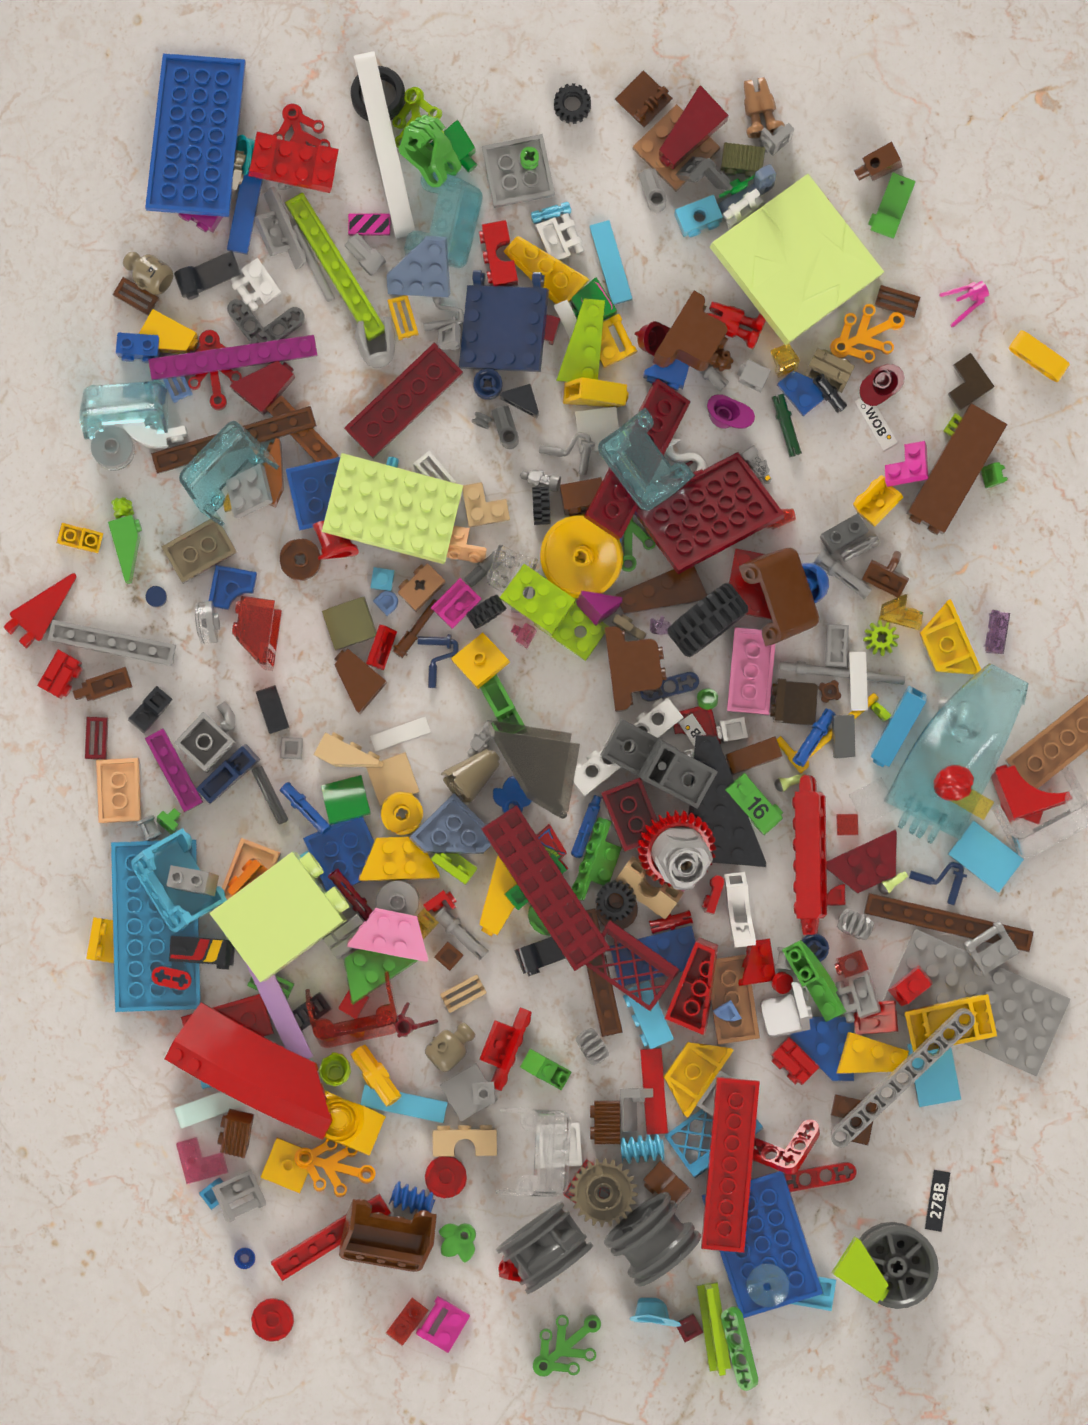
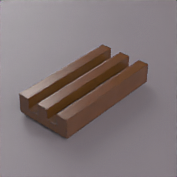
M122 277L112 294L114 297L148 316L152 309H154L156 302L159 301L158 296L149 293L145 289H140L137 284ZM127 284L128 286L134 288L135 290L151 298L152 301L149 302L145 300L144 298L138 296L137 294L123 287V285ZM122 291L147 305V309L119 294V292Z
M881 285L874 306L914 318L921 297ZM882 293H889L915 302L911 303ZM884 299L910 307L912 311L880 302V300Z

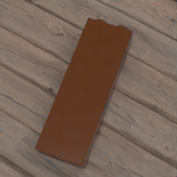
M971 403L930 471L928 479L925 480L906 514L910 516L909 520L918 525L920 523L927 525V530L935 535L939 533L944 534L1008 424Z

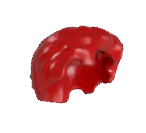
M951 765L942 769L936 775L933 787L935 793L941 799L959 801L970 795L974 777L968 768Z

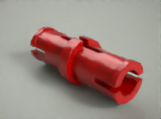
M690 910L675 915L670 913L666 919L650 920V927L656 926L651 928L652 934L667 929L675 930V927L693 923L692 918L689 917L691 916Z

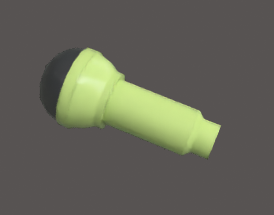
M798 774L787 779L778 778L774 786L777 791L784 792L789 786L800 783L801 776L805 774Z
M904 871L890 880L882 881L878 886L879 891L884 895L890 894L896 885L908 877L907 873Z

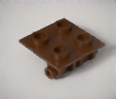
M643 70L615 100L645 128L673 98L668 94L669 91L666 87L658 85Z

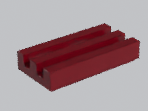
M86 717L85 759H107L108 717ZM92 721H95L94 755H90ZM100 722H103L102 754L99 755Z

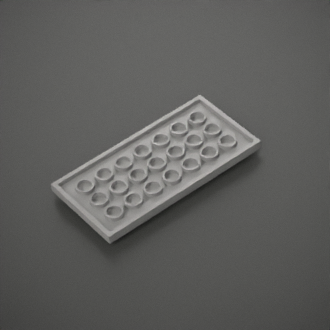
M914 929L889 988L918 965L932 980V985L907 1005L901 1007L896 1001L897 1014L905 1017L904 1012L912 1009L988 994L997 1036L963 1044L1037 1076L1070 1002V998L999 966L983 976L968 952ZM887 990L883 1001L895 1000Z

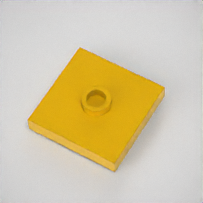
M483 632L451 658L452 662L477 689L510 663L509 659Z
M277 1137L261 1178L300 1194L308 1172L306 1169H301L295 1164L294 1156L302 1147ZM302 1156L301 1160L303 1162H307L309 1158L307 1156Z

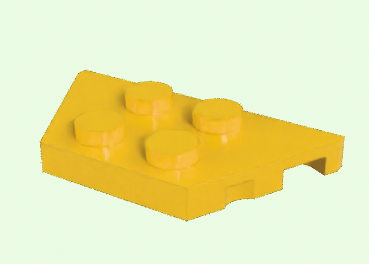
M949 599L919 633L935 672L980 675L983 673L953 602Z
M382 837L375 839L358 880L439 879L440 874L428 853H423L409 837Z
M687 1042L663 1077L684 1116L687 1118L690 1116L703 1094L734 1051L732 1048Z

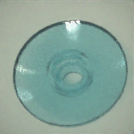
M761 1264L750 1272L747 1278V1292L750 1298L758 1305L773 1307L783 1302L788 1295L789 1279L780 1267L774 1264ZM770 1283L771 1289L765 1290L763 1284Z

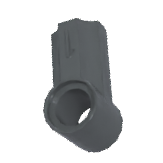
M509 405L497 407L491 412L500 442L504 448L514 449L519 443V436ZM507 434L515 436L511 442L504 441V437Z

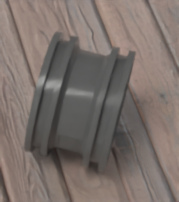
M668 1192L660 1193L638 1206L627 1215V1219L623 1218L604 1240L605 1246L611 1248L613 1256L624 1255L630 1262L631 1266L628 1269V1275L630 1278H635L634 1283L639 1287L652 1283L673 1269L691 1253L701 1239V1234L699 1231H694L695 1227L691 1222L683 1224L676 1217L675 1211L678 1205L675 1201L671 1200V1195Z
M885 1222L872 1226L859 1238L886 1282L893 1284V1288L889 1290L883 1301L879 1300L878 1304L894 1309L909 1308L920 1303L933 1290L938 1277V1258L928 1239L914 1228L903 1223ZM898 1241H904L905 1246L903 1248H898ZM881 1245L884 1247V1251L879 1254L876 1252V1248ZM913 1256H918L920 1258V1262L918 1264L912 1263L911 1259ZM896 1261H899L898 1264L901 1265L900 1269L896 1268V1270L893 1271L891 1264H895ZM907 1277H912L914 1279V1283L912 1285H908L906 1283Z

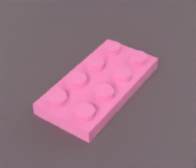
M734 628L727 711L769 715L775 644L765 647L762 630Z

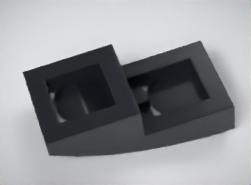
M276 685L256 691L269 734L289 728Z
M156 686L128 718V721L142 733H145L173 699Z

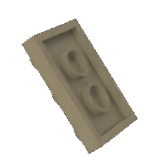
M217 516L162 546L182 583L189 581L237 553Z

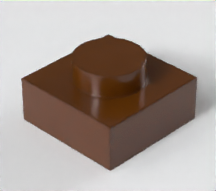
M447 942L434 958L451 971L464 955L451 943Z

